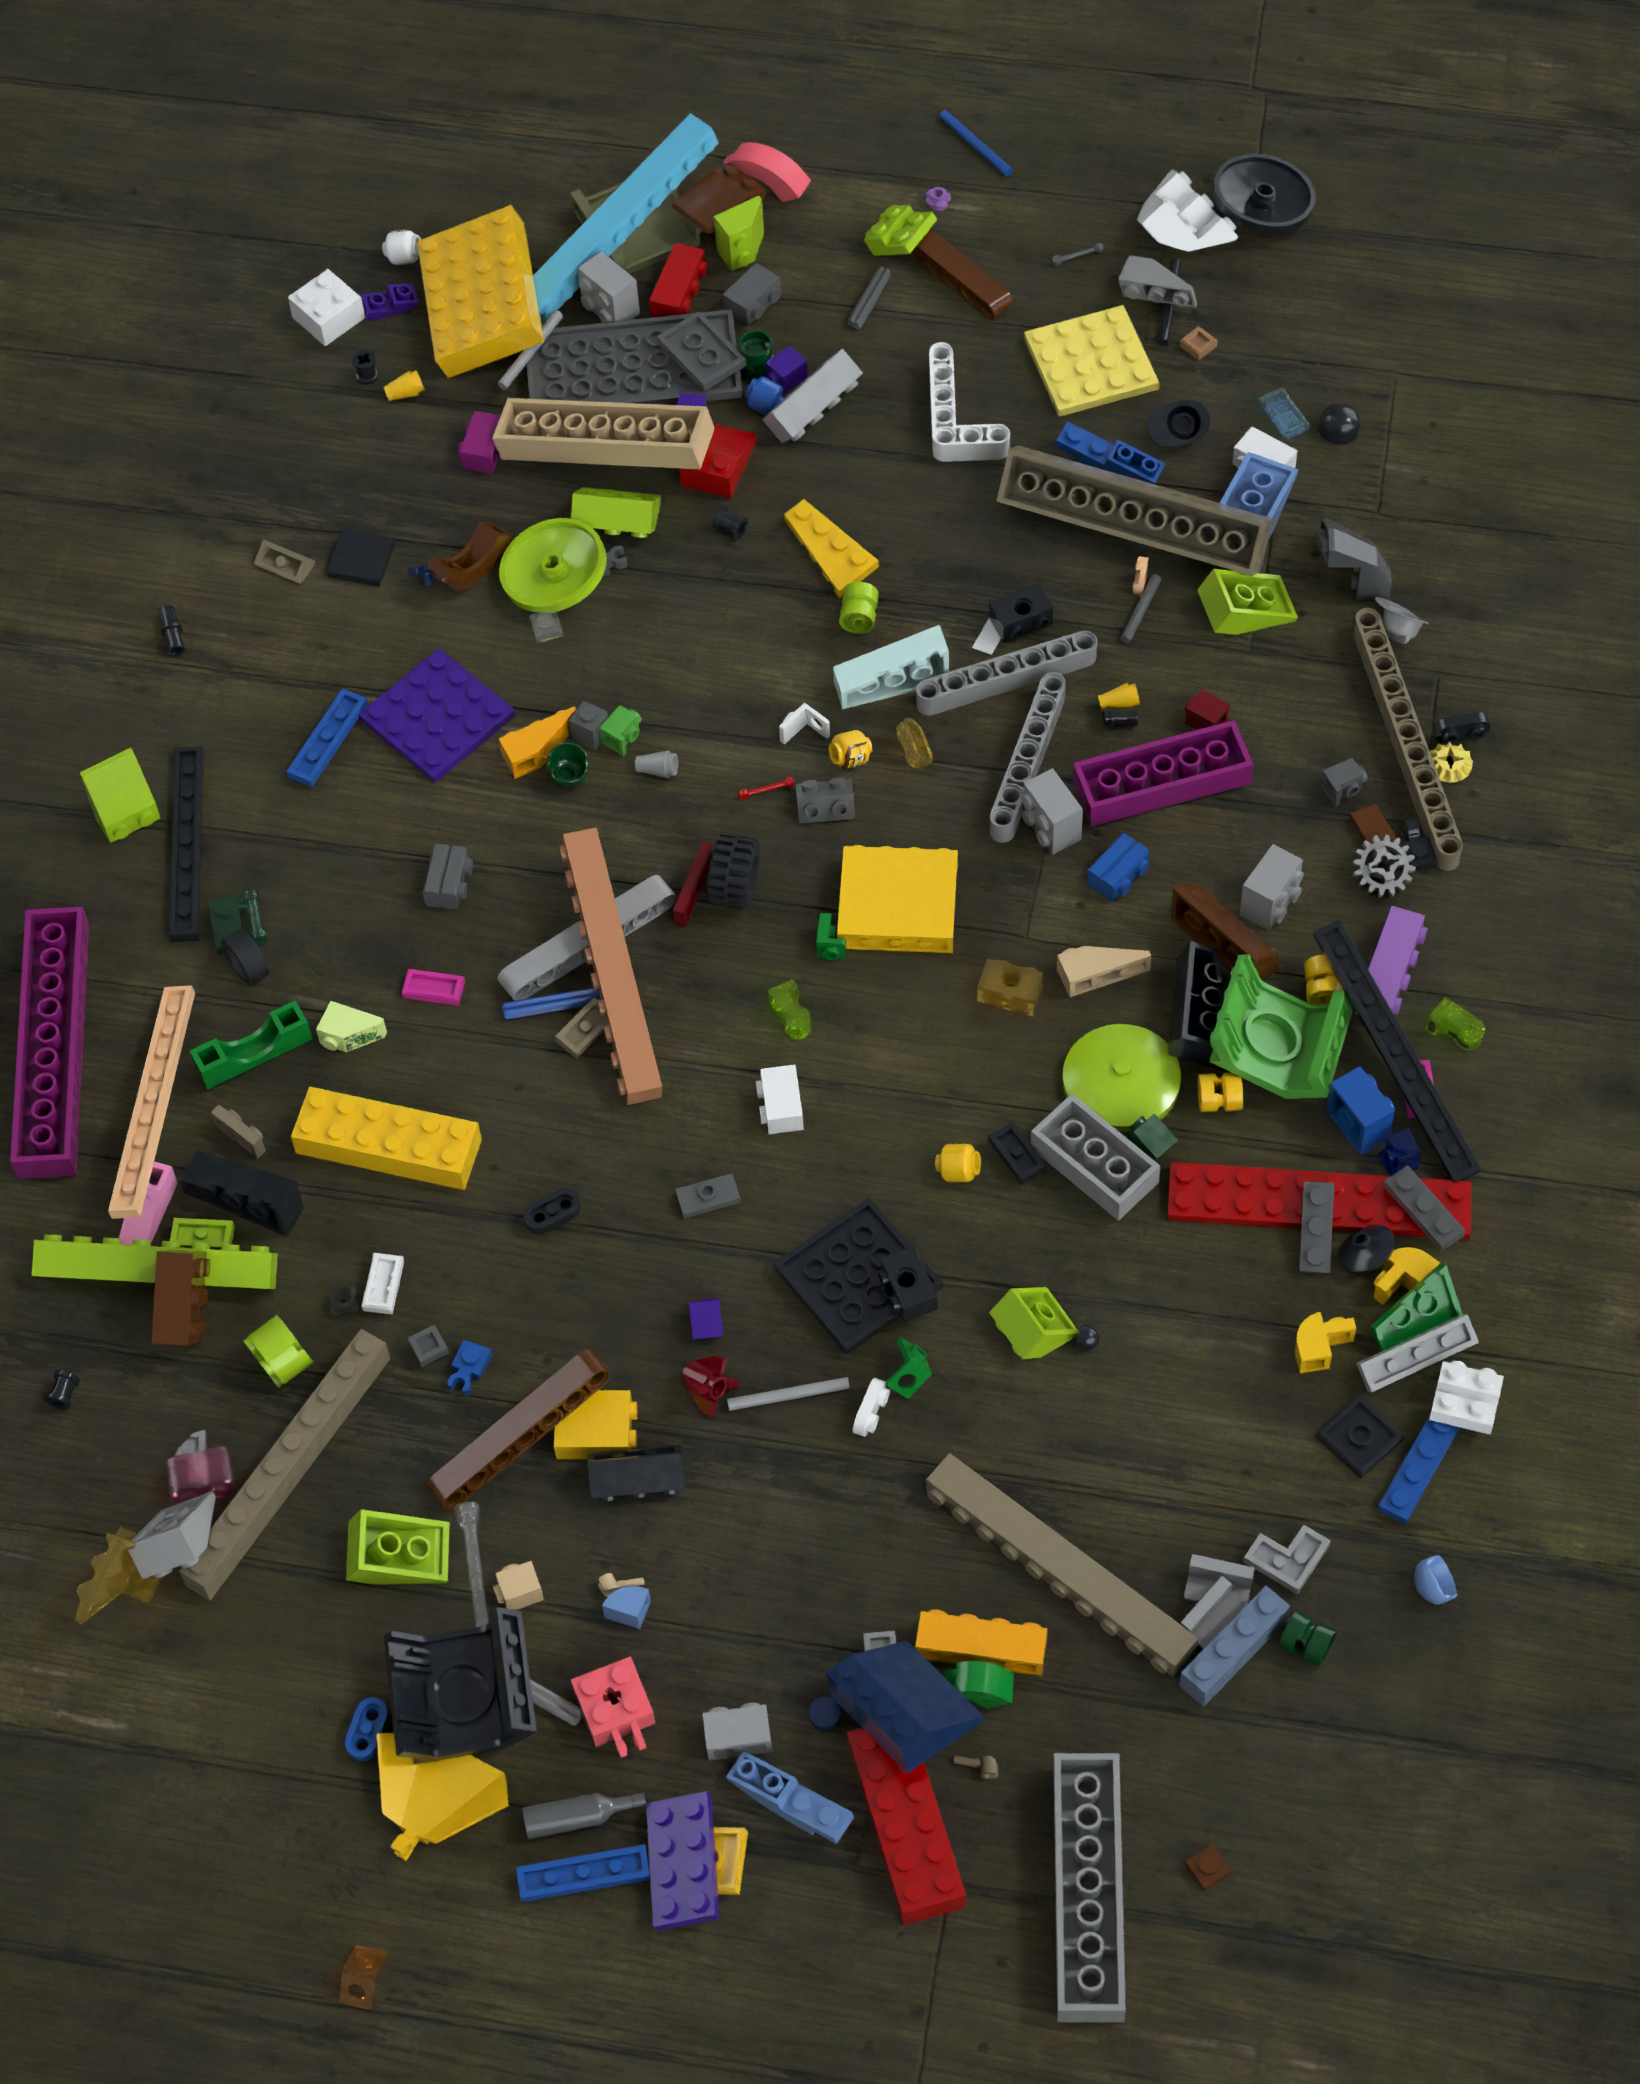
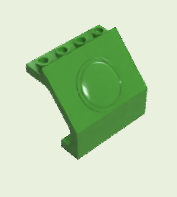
M1250 954L1238 955L1235 967L1231 970L1229 986L1224 992L1222 1008L1217 1014L1215 1030L1210 1036L1213 1052L1209 1062L1285 1099L1328 1097L1330 1083L1335 1074L1353 1009L1344 990L1333 991L1330 1004H1310L1262 981Z

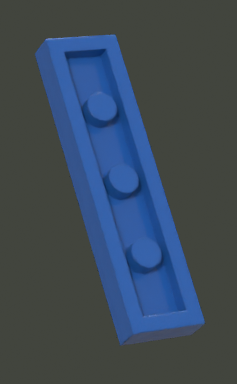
M342 688L286 771L288 778L309 787L314 786L358 720V714L368 705L365 697Z
M1430 1416L1428 1417L1379 1504V1512L1405 1525L1407 1524L1460 1427L1429 1420Z
M645 1845L516 1867L521 1902L650 1880Z

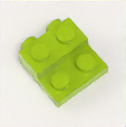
M892 205L880 215L879 222L867 231L864 241L874 256L910 254L934 225L937 218L933 212L918 211L914 213L910 205Z

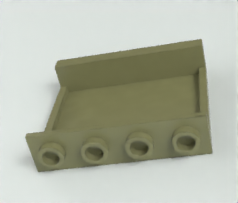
M621 184L587 198L584 197L580 189L571 192L572 210L580 223L583 225ZM677 188L609 256L627 273L631 274L667 259L675 243L691 247L700 245L699 233H702V229L672 208V203L679 198Z

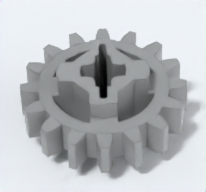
M1386 834L1383 841H1380L1376 835L1372 838V844L1365 840L1362 843L1364 850L1357 849L1355 855L1360 859L1353 860L1352 866L1358 867V870L1353 873V877H1361L1362 880L1358 886L1367 885V894L1370 895L1373 890H1376L1378 898H1381L1384 892L1387 891L1388 895L1393 897L1395 895V888L1402 892L1405 889L1403 882L1410 883L1413 878L1408 873H1413L1416 867L1409 865V863L1415 857L1414 855H1406L1409 846L1406 845L1401 848L1399 846L1400 838L1390 842V837ZM1386 849L1395 852L1397 855H1392L1391 853L1387 852ZM1373 852V862L1365 865L1367 855ZM1381 861L1384 865H1391L1386 872L1384 868L1377 867ZM1402 867L1401 876L1395 881L1394 871ZM1370 877L1380 880L1381 884L1373 881Z

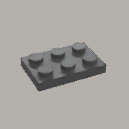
M700 311L657 336L659 346L703 391L708 390L747 366L746 358Z

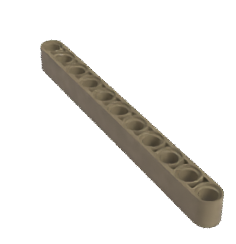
M1372 608L1360 609L1355 616L1353 636L1424 835L1430 838L1437 859L1436 866L1444 871L1454 870L1459 866L1463 848L1460 834L1381 617Z

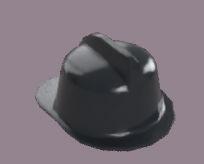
M1182 400L1156 408L1149 416L1147 423L1148 433L1154 442L1163 447H1177L1189 444L1203 438L1208 432L1210 415L1205 406L1194 400Z

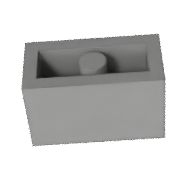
M747 1703L742 1705L741 1708L728 1710L726 1707H716L707 1713H702L709 1761L740 1757L743 1751L751 1755L772 1752L766 1705Z

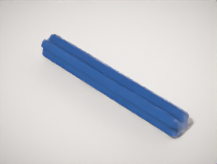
M593 988L505 1002L502 1004V1010L505 1019H513L583 1007L594 997L597 1000L601 999L599 990L594 991Z

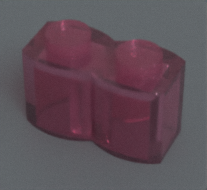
M227 1447L210 1448L198 1453L181 1454L166 1459L169 1493L174 1502L181 1503L211 1491L214 1492L215 1498H219L235 1489L231 1456Z

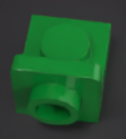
M820 913L816 940L817 957L827 960L845 959L846 940L836 939L837 925H832V914Z

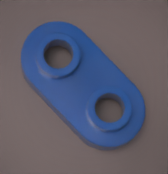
M366 1698L356 1708L345 1739L346 1750L353 1760L360 1762L368 1761L378 1751L377 1733H384L389 1719L387 1707L379 1698ZM372 1713L378 1714V1718L374 1721L368 1720V1716ZM365 1742L368 1744L364 1750L357 1749L360 1743Z

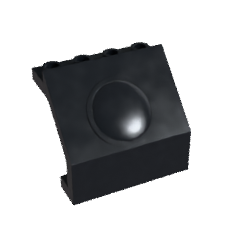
M496 1607L489 1611L490 1623L484 1626L436 1635L419 1636L390 1631L383 1635L396 1756L414 1759V1764L507 1749L537 1732L521 1611Z

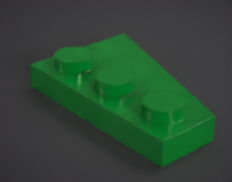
M1441 1262L1370 1326L1379 1353L1463 1314L1447 1265Z

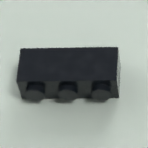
M681 1445L588 1454L587 1463L591 1499L598 1498L599 1501H612L617 1499V1496L629 1495L630 1498H642L652 1492H660L662 1495H673L678 1493L679 1490L684 1489Z

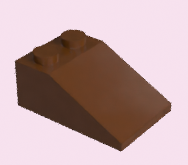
M729 164L713 169L674 201L672 208L709 234L715 232L714 216L757 196L762 198L763 204L767 190L761 187L756 180L740 172L736 166Z

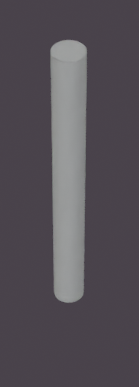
M555 310L542 326L544 341L563 318L562 313L558 310ZM542 343L523 350L498 382V386L502 390H506Z
M848 1377L729 1398L727 1402L729 1411L846 1390L850 1389Z

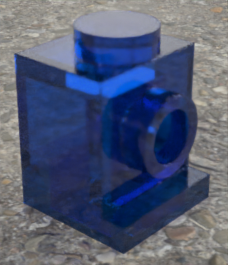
M1409 1128L1388 1135L1385 1147L1378 1153V1156L1389 1176H1392L1406 1166H1409L1413 1171L1417 1170L1422 1152Z

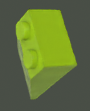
M1213 569L1197 590L1214 633L1238 635L1295 622L1298 619L1280 575L1257 573L1251 576L1237 571Z
M131 748L80 772L95 819L110 843L123 839L130 833L142 827L150 826L154 821L160 819L155 800Z
M361 1509L348 1523L346 1581L374 1585L448 1582L450 1522Z

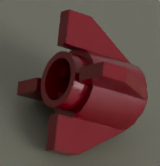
M720 1355L693 1360L684 1367L681 1374L683 1387L689 1391L700 1411L710 1417L715 1416L718 1403L715 1400L725 1393L726 1388H736L740 1382L732 1377L723 1375L727 1359Z

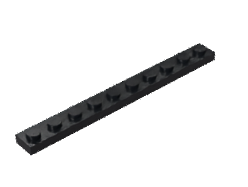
M1338 920L1314 931V939L1450 1180H1453L1454 1183L1464 1181L1480 1173L1481 1167L1342 922Z

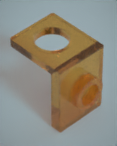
M358 1945L354 1948L342 1969L340 2003L371 2009L375 1978L387 1959V1952ZM351 1984L361 1985L366 1992V1996L363 1998L353 1997L348 1990V1986Z

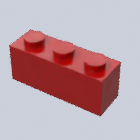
M678 243L674 244L649 300L651 318L689 314L693 295L697 296L700 288V279L702 276H706L708 270V261H705L704 249Z

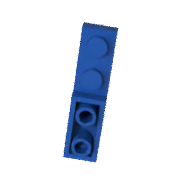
M1068 421L1054 447L1078 458V463L1152 484L1156 483L1166 464L1120 440H1117L1114 445Z

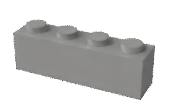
M842 348L825 361L762 420L782 444L790 439L795 442L806 432L803 428L808 423L812 426L824 416L821 411L825 407L828 409L834 407L841 400L839 395L843 391L847 394L859 384L856 379L863 372Z

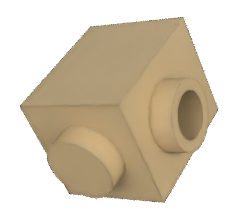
M532 1561L520 1565L510 1564L505 1566L500 1572L495 1573L498 1584L493 1586L498 1603L505 1602L507 1609L517 1610L544 1600Z

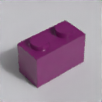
M474 411L471 421L466 423L464 441L459 442L457 456L461 458L462 469L489 474L494 473L500 455L492 438L501 415Z

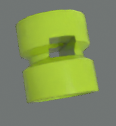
M852 582L845 586L839 624L844 630L855 634L870 632L874 628L875 610L879 596L876 587L866 582Z

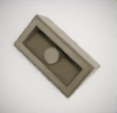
M263 539L253 564L301 584L316 561Z

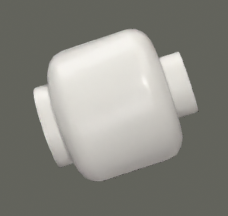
M409 229L391 231L382 244L383 254L394 265L414 263L419 257L417 241L421 240V238Z

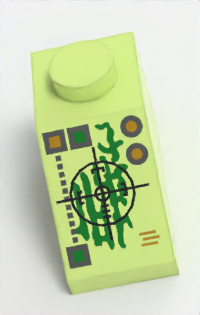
M330 1001L316 1028L320 1044L329 1050L335 1051L338 1049L344 1052H349L383 1039L387 1034L384 1018Z

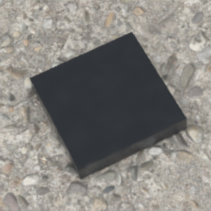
M342 529L327 570L328 577L380 586L395 545L394 538Z
M1358 1395L1316 1433V1438L1360 1479L1396 1448L1405 1437L1361 1395Z

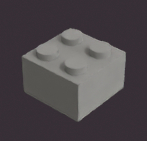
M599 252L578 267V283L582 296L581 302L587 310H592L598 315L602 323L633 320L640 315L636 279L605 253Z
M1053 768L1023 783V796L1021 797L1023 811L1021 816L1028 827H1033L1042 847H1047L1053 855L1082 840L1083 808Z
M1272 844L1243 884L1240 916L1268 931L1272 929L1275 923L1280 924L1287 913L1289 903H1295L1301 894L1302 888L1299 885L1304 876V873L1301 871L1303 859Z

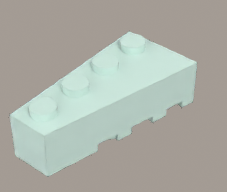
M940 625L834 666V686L842 709L915 692L920 681L949 672V650Z

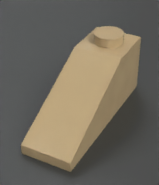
M1082 946L1076 949H1066L1057 955V972L1069 997L1148 972L1151 968V954L1149 951Z

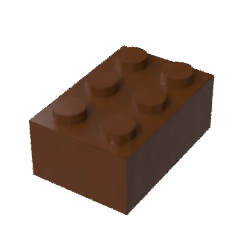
M184 1250L157 1252L152 1344L189 1346L201 1343L202 1337L206 1336L207 1321L203 1319V1307H207L209 1299L208 1289H205V1277H208L210 1274V1259H206L207 1252Z

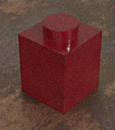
M1201 689L1196 697H1190L1185 705V724L1195 730L1228 722L1230 704Z

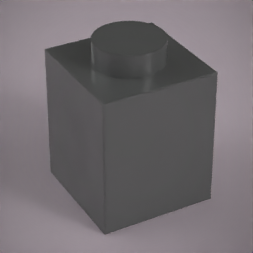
M583 700L569 720L572 740L596 751L601 744L599 727L608 719L607 711Z

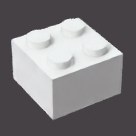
M329 269L288 296L292 318L324 346H327L365 319L361 297Z

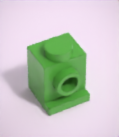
M619 705L599 727L601 743L624 757L627 753L626 746L629 742H634L639 735V723L642 721L641 716L636 711L627 710Z

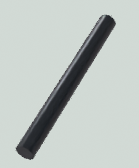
M1173 259L1170 271L1179 277L1181 261ZM1164 303L1157 342L1160 346L1168 344L1174 304Z

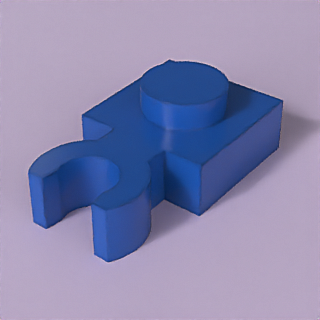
M463 1340L451 1365L452 1370L457 1373L452 1374L448 1379L449 1391H453L457 1383H464L462 1393L463 1396L467 1397L472 1390V1377L481 1380L493 1355L492 1349Z

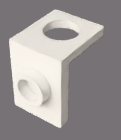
M804 703L795 712H790L779 726L780 742L786 744L806 724L827 739L830 737L829 720ZM814 718L821 723L822 727L815 722Z

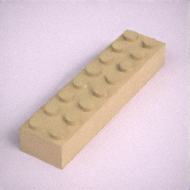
M508 398L492 439L502 460L701 469L715 428L706 406Z

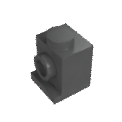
M1350 758L1323 770L1321 788L1334 807L1340 805L1342 798L1353 797L1362 790V783L1367 782L1368 777L1364 768L1358 766L1354 759Z

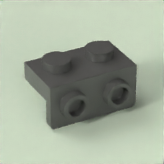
M838 777L830 781L817 782L816 780H806L796 784L799 823L855 818L852 779Z

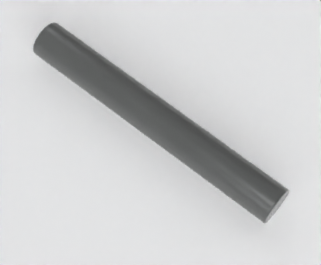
M1156 574L1151 576L1120 637L1122 642H1131L1162 580L1160 576Z

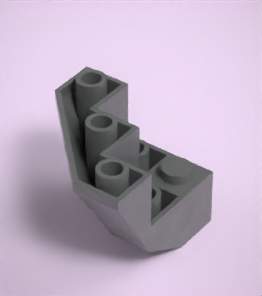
M1322 518L1321 528L1315 530V545H1318L1321 556H1324V562H1327V567H1353L1350 587L1351 589H1356V600H1375V597L1389 600L1392 585L1391 570L1374 543L1329 518Z

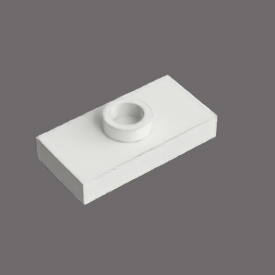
M373 1254L362 1302L363 1311L393 1315L404 1265L403 1256Z

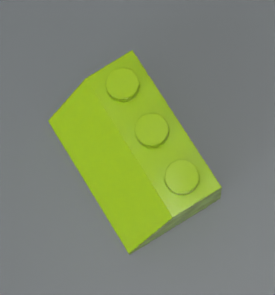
M582 487L572 495L571 519L582 521L593 529H605V534L620 535L621 531L631 532L633 537L645 538L647 534L655 531L662 495Z

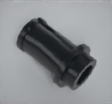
M1109 706L1108 709H1103V726H1109V729H1112L1113 726H1137L1138 709H1113L1112 706Z

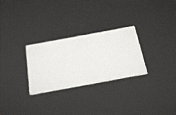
M990 619L986 622L972 648L992 655L1001 638Z

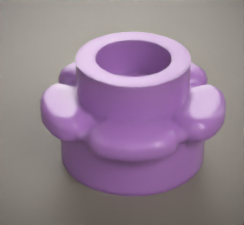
M935 187L927 191V198L925 200L931 210L942 211L947 208L951 196L947 193L946 189Z

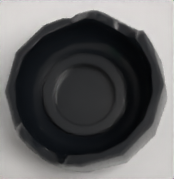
M1336 403L1329 405L1321 415L1319 433L1326 441L1334 444L1352 442L1357 438L1361 421L1360 416L1355 408L1347 404Z

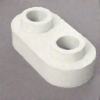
M876 1378L872 1379L853 1425L854 1434L866 1437L868 1432L874 1433L879 1420V1416L876 1415L880 1406L885 1407L890 1394V1390L886 1388L885 1381Z

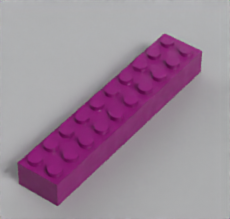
M83 906L25 910L10 1163L17 1179L77 1176L89 922Z

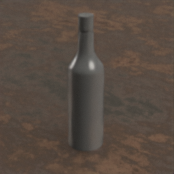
M590 1793L522 1807L528 1839L601 1825L614 1813L633 1807L646 1806L644 1793L617 1798L607 1797L600 1793Z

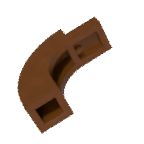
M479 521L471 539L458 554L451 558L431 557L427 567L435 572L434 576L437 579L446 583L454 590H466L479 583L493 570L502 558L513 536L495 523Z

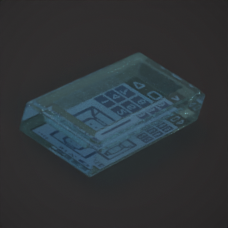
M1283 387L1260 396V405L1285 440L1309 430L1310 424Z

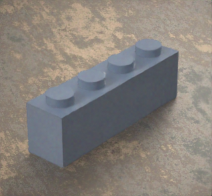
M1266 1585L1181 1672L1179 1687L1204 1707L1288 1620L1290 1605Z

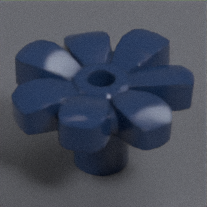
M428 563L421 567H409L407 569L408 574L421 576L423 586L434 584L432 576L434 571L427 567Z

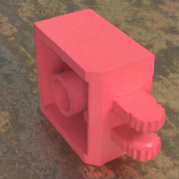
M631 1656L571 1679L574 1695L582 1710L595 1747L614 1741L620 1757L627 1756V1747L621 1737L632 1733L636 1747L639 1750L646 1748L640 1730L656 1723L653 1710ZM611 1701H618V1703L612 1705Z

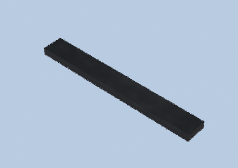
M202 746L177 747L174 749L169 914L170 942L199 940L204 750Z

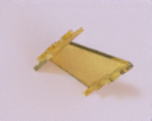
M119 1527L116 1535L106 1532L105 1536L109 1544L107 1552L97 1555L92 1559L91 1564L95 1575L92 1580L80 1584L77 1589L81 1601L75 1618L77 1623L83 1624L120 1594L146 1604L150 1603L162 1577L155 1578L153 1575L142 1579L128 1551L135 1548L136 1544L131 1540L137 1533Z

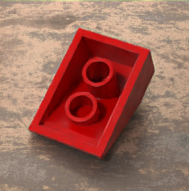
M713 423L715 429L701 469L679 468L680 482L683 487L731 499L756 444L758 435Z

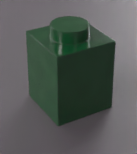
M1155 1113L1147 1120L1142 1115L1129 1127L1133 1132L1126 1137L1154 1161L1178 1141Z

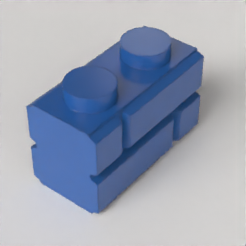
M1122 833L1087 870L1086 883L1095 891L1101 892V895L1110 901H1114L1119 895L1125 896L1132 887V881L1137 876L1142 877L1150 867V851L1139 842L1136 843L1127 834Z

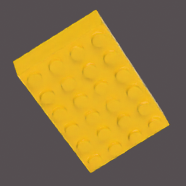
M512 205L417 241L435 361L448 378L544 342L525 227Z

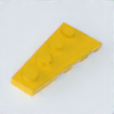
M805 499L784 514L785 522L799 542L809 551V556L821 568L823 576L833 585L835 593L839 598L843 596V590L847 584L862 581L879 567V561Z

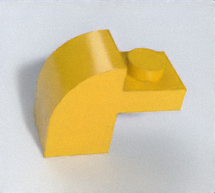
M1405 1247L1394 1250L1384 1263L1383 1271L1374 1281L1376 1287L1373 1298L1384 1305L1401 1285L1411 1290L1440 1262L1417 1248Z
M1321 1312L1310 1315L1301 1323L1295 1344V1358L1300 1374L1330 1369L1332 1359L1330 1346L1354 1342L1356 1333L1354 1318L1344 1319L1343 1317H1336L1323 1323Z

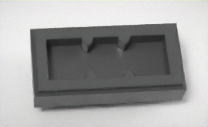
M732 1173L675 1189L683 1219L741 1203Z

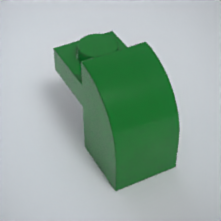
M981 1661L957 1662V1669L940 1672L968 1701H972L986 1709L1012 1704L1014 1673L1001 1666Z

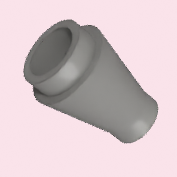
M669 750L636 756L635 769L636 772L670 778V776H676L678 757L676 753H671Z

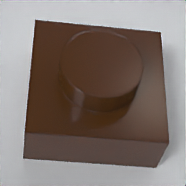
M1213 1844L1185 1861L1186 1868L1203 1892L1231 1875V1869Z

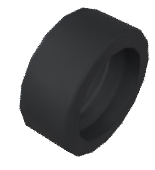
M238 929L221 940L222 948L229 962L247 985L252 986L269 975V969L263 955L243 929Z

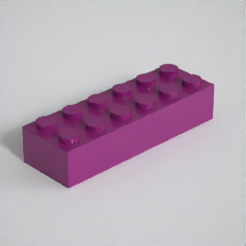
M1233 720L1073 763V784L1089 825L1092 827L1251 784L1253 763L1236 722Z

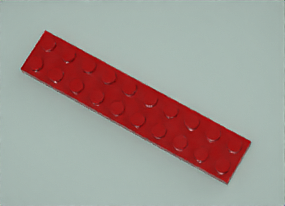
M1171 1162L1167 1220L1301 1229L1304 1181L1334 1183L1332 1231L1354 1233L1369 1225H1384L1397 1236L1427 1237L1383 1187L1384 1181L1391 1176ZM1420 1178L1466 1230L1464 1237L1459 1240H1470L1471 1181H1457L1454 1183L1453 1180Z

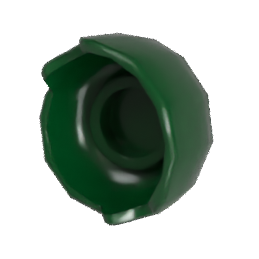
M569 742L557 744L549 752L546 768L549 779L554 784L566 788L580 785L587 777L589 770L587 752L578 744Z

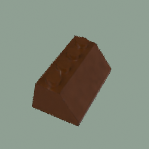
M1198 884L1176 885L1173 888L1171 920L1197 943L1217 948L1220 963L1230 972L1235 967L1238 955L1250 954L1262 981H1265L1277 971L1279 956L1276 950L1270 944H1265L1261 941L1251 927L1244 926L1229 908H1224L1220 905L1210 891L1203 890Z

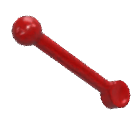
M787 777L782 782L749 791L746 789L740 790L737 795L739 800L743 801L748 799L749 796L784 786L791 788L794 786L795 781L792 777Z

